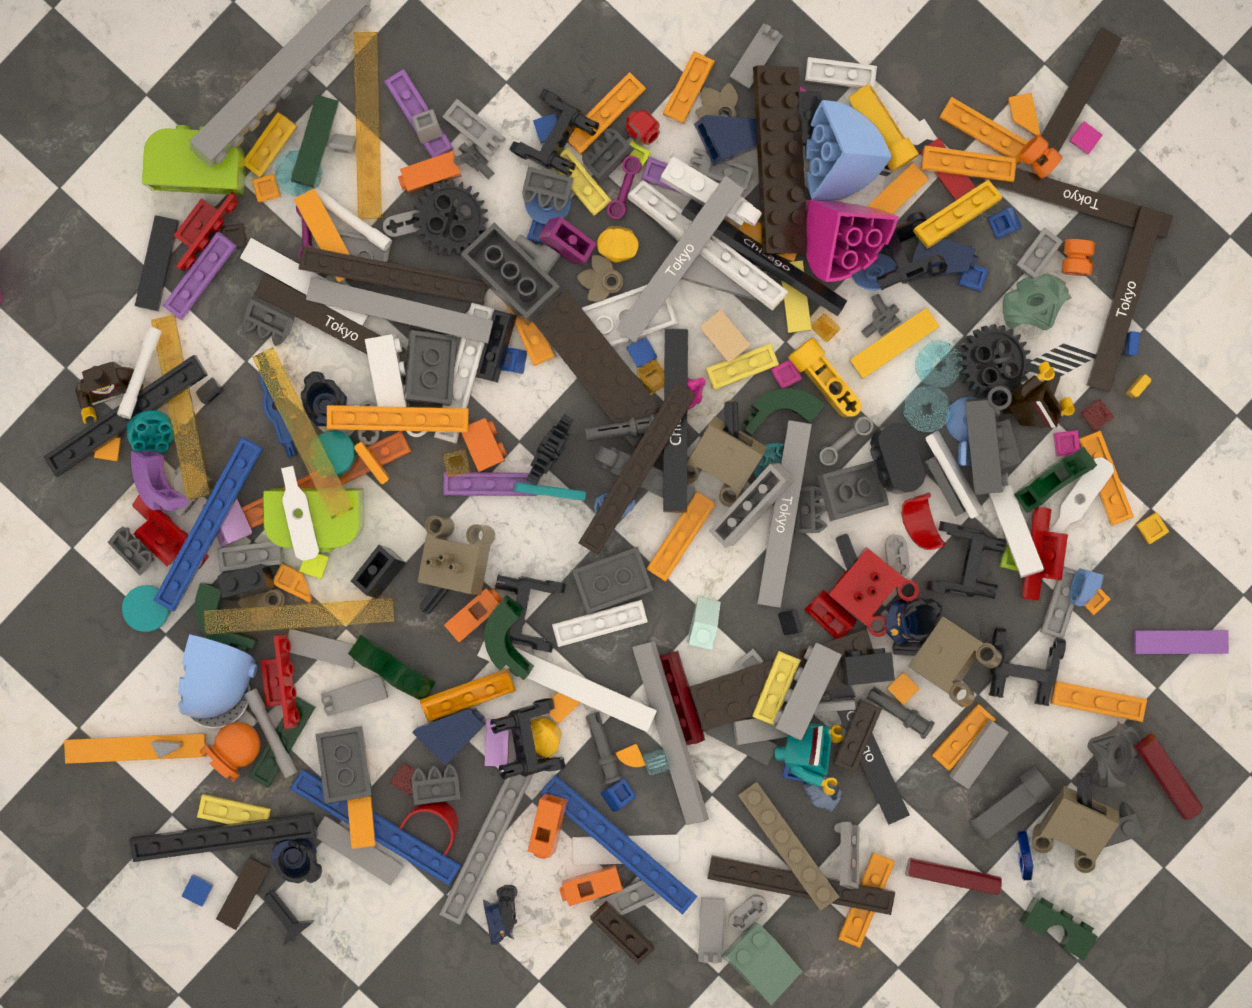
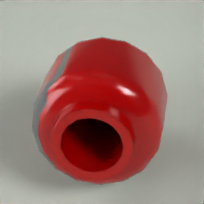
M633 111L626 119V133L639 145H649L658 138L660 124L648 111Z

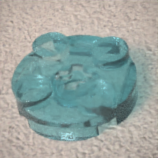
M299 150L284 153L278 159L275 166V177L279 187L285 193L296 197L319 187L323 174L320 166L314 188L291 182Z
M934 341L927 344L919 351L916 357L915 369L918 377L924 384L934 388H943L951 385L957 380L960 375L958 372L963 368V366L957 365V362L963 361L962 357L958 355L960 352L945 341ZM936 358H940L941 362H945V366L941 367V371H937V368L933 367Z
M922 386L913 390L904 402L903 415L907 423L919 432H933L942 428L950 417L948 397L942 390L933 386ZM930 403L932 405L930 408L933 411L932 414L927 413L923 415L922 404L927 405Z

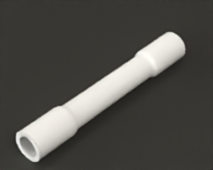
M315 188L327 211H330L364 235L381 250L386 251L390 247L392 240L376 228H372L337 203L334 198L320 188Z
M148 327L141 353L117 412V415L123 418L130 419L140 387L162 334V331L159 329Z

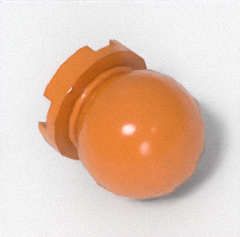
M232 722L219 730L215 736L214 745L206 743L200 750V753L204 757L208 755L212 759L209 764L226 779L230 776V780L234 782L240 776L238 768L246 767L257 757L261 741L259 734L252 726L243 722Z

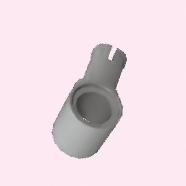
M521 234L514 241L547 274L561 256L545 244L536 245Z

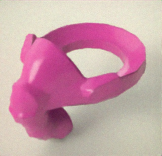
M703 377L695 380L688 378V388L696 394L688 410L702 401L703 396L701 393L706 385V380Z

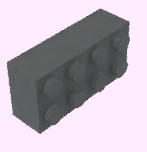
M495 222L461 253L463 263L527 326L561 294L560 286Z

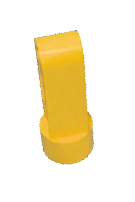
M869 83L849 96L854 109L866 116L882 134L892 156L887 163L891 172L905 166L919 155L911 140L904 137L880 97Z
M814 337L808 339L788 356V359L800 373L802 371L805 372L841 417H852L860 412V400L824 357L825 351ZM820 367H823L824 370L816 375L815 372ZM832 382L836 383L839 387L836 395H833L829 390V385ZM844 394L846 395L842 398L843 400L837 401V398L842 397ZM851 402V403H852V406L850 407L851 410L846 411V410H845V408H846V406H847L846 403Z

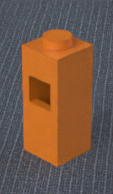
M451 151L401 168L402 175L398 176L402 190L407 189L408 193L412 194L432 187L433 183L438 185L441 184L442 180L447 182L462 177L459 166L454 163V152Z
M487 587L482 591L481 595L476 596L445 623L444 626L460 642L491 615L502 597L494 588L490 591Z
M545 793L540 798L528 846V852L534 853L535 857L546 859L556 852L567 799Z
M616 864L563 880V887L559 888L563 902L567 901L569 906L623 890Z

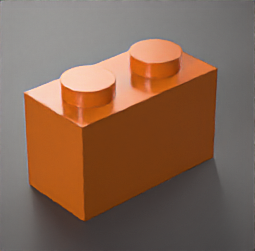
M486 418L470 424L468 432H461L478 472H482L505 461L503 456L507 455L502 442L497 443L494 437L498 432L493 421L488 422Z

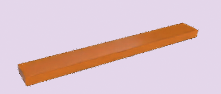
M402 431L368 446L381 466L412 452ZM358 454L351 469L337 479L323 476L316 471L298 480L297 483L300 489H332L371 472V470ZM264 497L242 507L251 529L264 523Z

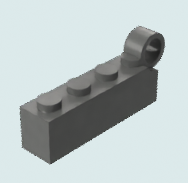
M1004 385L993 387L987 398L967 399L965 401L975 495L1004 492L1005 486H1008V473L1003 472L1002 463H1006L1005 449H1001L1000 440L1004 439L1003 426H998L997 416H1001V410L1010 405L1013 394ZM997 390L1005 391L1008 395L1007 403L1003 405L996 404L993 400V393Z
M600 445L593 456L594 459L603 463L601 468L617 476L620 475L631 455L614 447H611L609 450ZM652 466L640 487L663 498V471ZM687 484V505L696 489Z

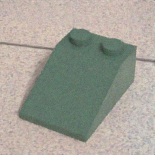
M757 922L747 928L721 955L769 1005H772L803 972L779 943Z

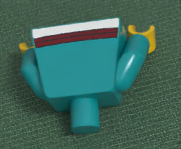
M809 723L801 741L788 735L787 745L775 748V758L777 761H785L793 775L814 786L820 787L821 785L827 795H833L835 790L830 789L827 784L837 786V780L835 778L825 780L823 777L827 776L831 741L833 743H840L843 736L836 735L835 733L841 734L843 729L840 725H834L829 729V726Z

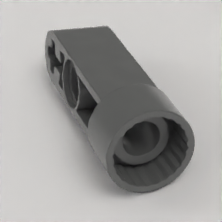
M1033 766L1020 776V781L969 819V824L983 841L993 836L1036 802L1040 804L1055 792L1036 766Z

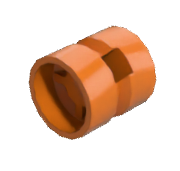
M1038 134L1021 149L1018 157L1026 165L1032 164V170L1042 179L1057 167L1063 156L1054 148H1048L1049 143ZM1044 154L1045 157L1039 161L1038 159Z
M1066 239L1064 254L1067 255V258L1063 259L1061 273L1075 276H1091L1093 262L1090 260V257L1094 256L1095 242L1082 239Z

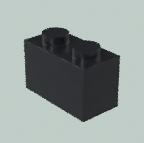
M378 545L351 579V582L366 596L378 599L406 562L392 549Z
M263 564L217 576L222 599L230 601L275 590L271 567Z
M885 648L871 649V654H862V650L849 651L848 656L842 657L845 685L895 681L892 652H885Z

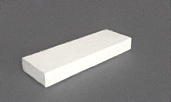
M808 57L804 82L858 89L869 83L874 88L877 66Z

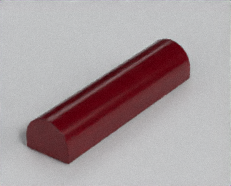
M679 651L660 655L659 657L686 745L700 743L706 739Z
M1150 733L1133 746L1179 815L1186 820L1197 816L1203 809L1202 804L1155 735Z
M909 858L905 875L909 877L998 895L1001 891L1002 878L1000 876L920 859Z

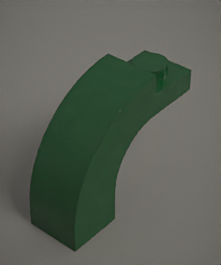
M793 388L777 389L763 395L752 404V407L758 413L755 415L752 412L744 421V424L747 425L744 431L751 436L766 417L777 410L792 411L807 423H811L825 404L803 390Z
M1083 446L1046 468L1021 487L1014 495L1028 513L1044 504L1051 496L1075 479L1093 470L1097 464Z
M201 582L195 599V613L199 627L209 640L231 647L235 643V648L248 652L249 648H256L259 639L230 629L223 621L221 615L223 599L220 587Z
M506 594L496 605L487 620L484 632L485 647L491 661L499 670L507 665L513 675L524 680L531 673L534 665L514 648L509 637L511 625L520 617L524 609Z

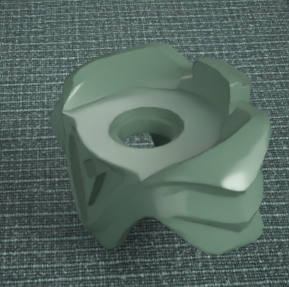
M1049 273L1041 275L1034 281L1027 277L1017 282V289L1006 293L1003 299V314L1006 325L1010 329H1014L1021 324H1030L1042 330L1052 328L1065 301L1072 298L1068 288L1065 286L1066 283Z

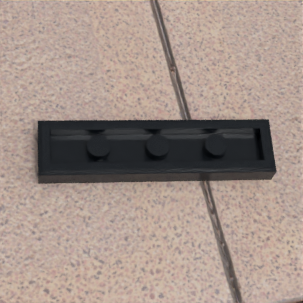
M157 215L154 217L135 301L136 307L159 312L176 238L173 235L178 229V220Z

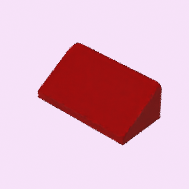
M822 590L804 609L835 639L848 633L857 621L825 590Z

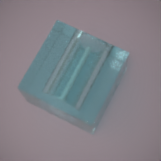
M663 749L643 754L649 776L669 770Z

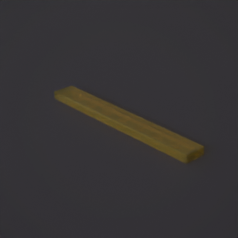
M354 32L358 218L382 219L378 33Z
M174 315L151 320L152 327L162 331L156 347L162 376L184 361L176 317ZM188 388L167 404L185 495L188 498L187 500L209 496L211 492L190 388Z
M274 347L253 356L254 363L331 518L333 519L352 510L353 506Z
M393 598L204 610L205 634L394 622Z

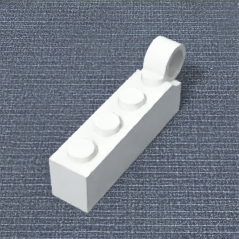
M672 157L660 179L661 182L702 206L705 205L719 185V183L675 157ZM739 197L724 219L741 228L744 222L755 226L762 213L744 198Z
M396 334L365 339L377 406L409 407V401L404 400L406 365L404 361H400L399 352H402L400 338H396ZM407 431V433L413 437H420L428 432L422 431L420 433H417L414 431Z

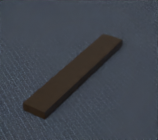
M1103 27L1099 30L1041 134L1049 143L1048 148L1060 151L1122 38Z

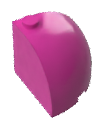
M810 199L806 219V256L811 270L818 278L825 282L844 280L852 277V274L861 269L865 270L878 258L877 254L885 244L888 245L894 233L898 216L883 210L857 204Z

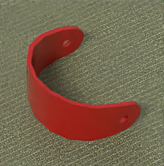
M929 492L905 500L902 504L901 514L905 529L912 541L920 548L934 550L943 547L945 542L940 537L931 515L928 502L931 493Z
M446 801L415 805L407 814L399 829H402L407 819L415 813L431 812L439 815L446 821L451 833L450 843L443 854L446 855L458 831V817L454 808Z

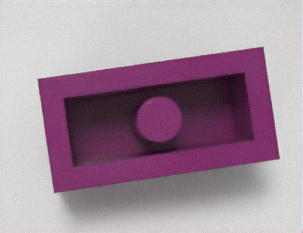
M562 217L549 219L538 237L540 241L555 250L573 265L586 263L597 244Z

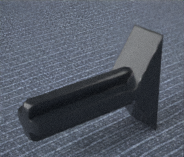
M274 890L263 897L264 901L288 930L284 945L315 921H298Z

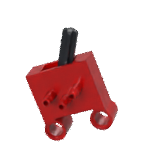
M839 535L835 540L847 570L830 589L828 594L863 622L873 636H884L887 633L886 619L884 616L874 613L895 588L897 594L903 600H914L919 594L918 585L913 580L901 576L867 547L857 557L849 535ZM907 583L912 584L914 588L912 594L908 596L903 595L901 592L903 585ZM877 619L884 622V627L880 631H874L871 627L873 621Z

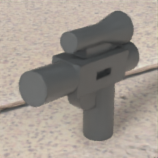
M464 142L458 148L463 154L454 157L456 165L467 163L470 167L475 168L477 172L480 171L488 180L495 174L486 165L489 161L478 151L474 143L469 147Z
M879 294L871 297L876 309L872 313L874 321L861 331L866 338L880 327L882 329L878 333L882 336L893 326L901 323L895 315L900 311L899 308L892 304L887 309Z

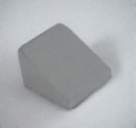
M433 109L411 117L421 143L442 137V132Z
M336 133L332 136L329 147L335 152L353 154L355 153L357 138Z
M155 740L151 742V745L158 758H162L182 747L183 742Z

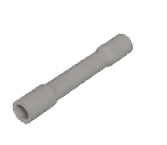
M257 688L245 693L244 696L269 742L284 778L297 773L270 720Z

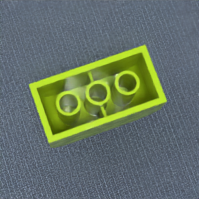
M176 125V129H160L149 136L144 146L142 184L154 191L229 195L233 192L236 195L244 196L245 154L240 146L237 148L232 147L227 152L228 156L221 164L218 165L216 163L211 168L190 150V140L204 126L199 127V130H190V126Z
M270 488L265 490L264 529L266 535L274 544L280 547L293 548L282 501L286 489ZM364 488L301 489L307 496L319 552H332L335 548L343 547L359 536L364 525ZM296 509L294 515L297 518H301L303 512L301 509Z

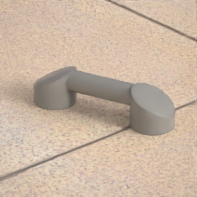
M864 416L856 418L853 421L852 428L830 447L824 446L819 450L818 458L820 462L827 466L835 464L838 459V451L858 434L868 435L872 432V420Z

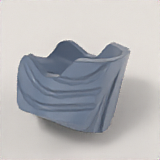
M803 782L808 800L818 808L832 812L842 799L840 797L842 791L838 786L827 784L830 789L835 790L833 795H827L823 791V786L817 787Z

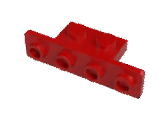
M231 192L218 210L202 198L199 200L173 235L189 247L188 251L176 265V268L183 272L185 269L189 270L196 261L195 256L200 250L203 251L209 244V237L212 233L219 231L223 226V218L226 214H231L237 207L239 197Z
M138 495L132 506L147 521L133 535L140 539L160 561L169 566L176 559L188 534L180 529L161 510H151L144 503L140 495ZM207 554L203 562L201 563L199 569L205 564V562L209 558Z
M1037 507L1034 509L1031 537L1044 570L1025 577L1022 587L1023 599L1039 600L1042 578L1062 581L1068 534L1049 532L1051 509Z
M287 634L274 636L276 658L260 660L266 707L282 705L285 729H291L298 726L300 716L295 703L297 691L293 685L292 678L294 667L292 662H290L289 652L291 651V643Z

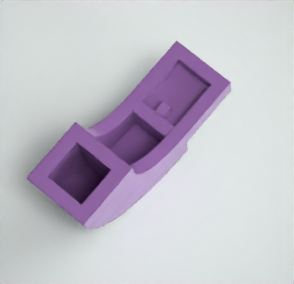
M131 451L133 479L144 503L151 510L164 509L166 511H176L177 508L187 507L188 498L172 489L166 480L164 456L156 451Z

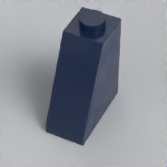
M705 115L694 124L713 166L757 149L756 119Z
M945 238L928 249L919 239L912 263L929 255H941L945 258L948 268L942 275L936 277L967 274L969 268L974 269L978 256L974 255L976 248ZM940 263L934 264V265L931 266V267H936V266H938ZM926 275V276L921 277V278H919V279L933 278V277H932V276H929V275Z
M469 707L418 726L412 733L446 765L485 726L486 723L483 721L485 716L477 708L472 710Z

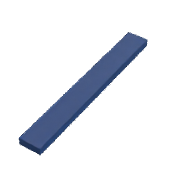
M241 437L154 598L155 602L172 612L176 611L264 449L263 447L245 437Z
M302 768L290 789L349 825L348 802L325 804L322 779ZM373 811L376 842L445 884L450 885L461 867L460 863L447 855H443L442 852L406 830L399 829V826Z
M556 774L540 792L542 795L548 793L567 799L565 814L682 915L698 897Z

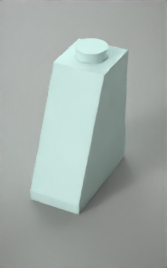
M698 596L687 639L689 645L712 650L718 627L720 601Z

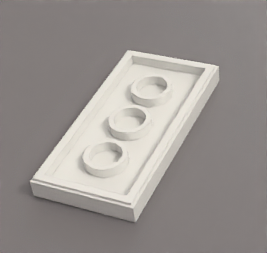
M647 285L582 308L612 347L631 340L616 328ZM669 297L640 337L678 324Z

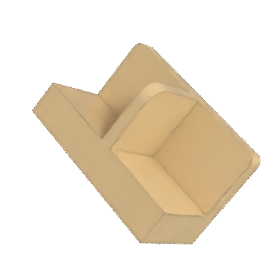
M719 310L700 326V329L712 342L713 347H716L729 363L751 346L722 310Z

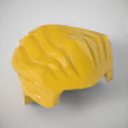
M622 226L608 227L600 234L597 240L599 253L615 263L633 258L639 246L633 231Z
M540 716L534 718L530 723L536 755L548 758L554 755L559 748L562 736L561 729L548 717Z

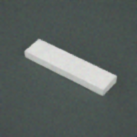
M939 430L931 433L926 437V441L969 517L972 519L978 516L984 510Z
M1011 484L1005 486L1004 492L988 494L1020 577L1023 578L1043 571V565Z
M641 599L555 623L552 626L557 645L560 647L647 623L648 621Z

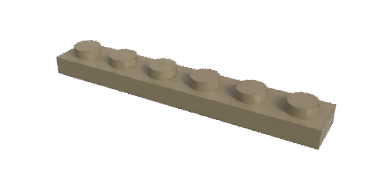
M756 782L740 793L738 796L819 910H823L838 899L839 895L760 785Z

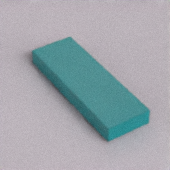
M520 482L513 484L512 491L585 501L586 497L585 491Z

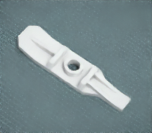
M1103 457L1094 458L1097 466L1082 475L1064 500L1060 509V518L1050 532L1063 533L1070 523L1081 519L1113 474L1112 463ZM1078 494H1082L1085 497L1083 503L1076 501Z
M294 467L281 468L286 487L282 501L295 555L302 561L313 559L319 553V547L307 496L298 487ZM296 509L302 510L303 515L301 518H297L294 515Z

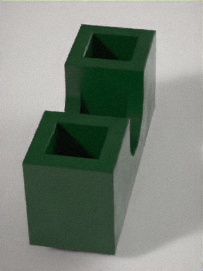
M1033 897L1019 921L1043 937L1050 927L1054 925L1062 926L1064 937L1059 945L1084 961L1098 937L1092 932L1094 928L1083 921L1080 924L1073 921L1074 916L1063 909L1060 912L1052 908L1054 904L1042 897L1039 901Z

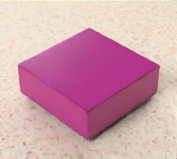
M1084 121L1069 142L1088 155L1103 134Z
M790 360L771 369L780 389L787 388L802 380L800 373Z
M1078 430L1053 433L1056 456L1068 455L1080 449Z

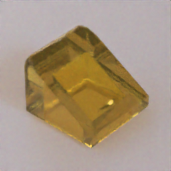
M823 313L814 322L811 329L825 342H828L839 332L840 327L826 313Z
M656 359L636 370L650 395L664 387V371Z
M466 449L443 453L447 477L470 473Z

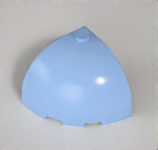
M821 101L811 122V126H814L811 140L807 139L805 159H809L810 173H806V178L812 200L830 201L847 197L868 186L878 177L892 156L882 134L866 116L848 105L835 101Z
M189 634L182 661L185 677L179 678L178 694L183 698V701L178 703L180 713L194 718H211L232 709L244 696L250 679L256 675L257 664H255L254 658L234 647Z

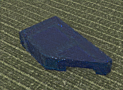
M1027 831L1017 833L1020 848L1018 860L1022 879L1026 881L1032 880L1034 865Z

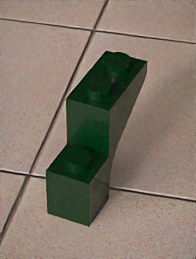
M363 635L359 636L348 653L360 665L380 675L391 686L418 700L426 698L436 683Z

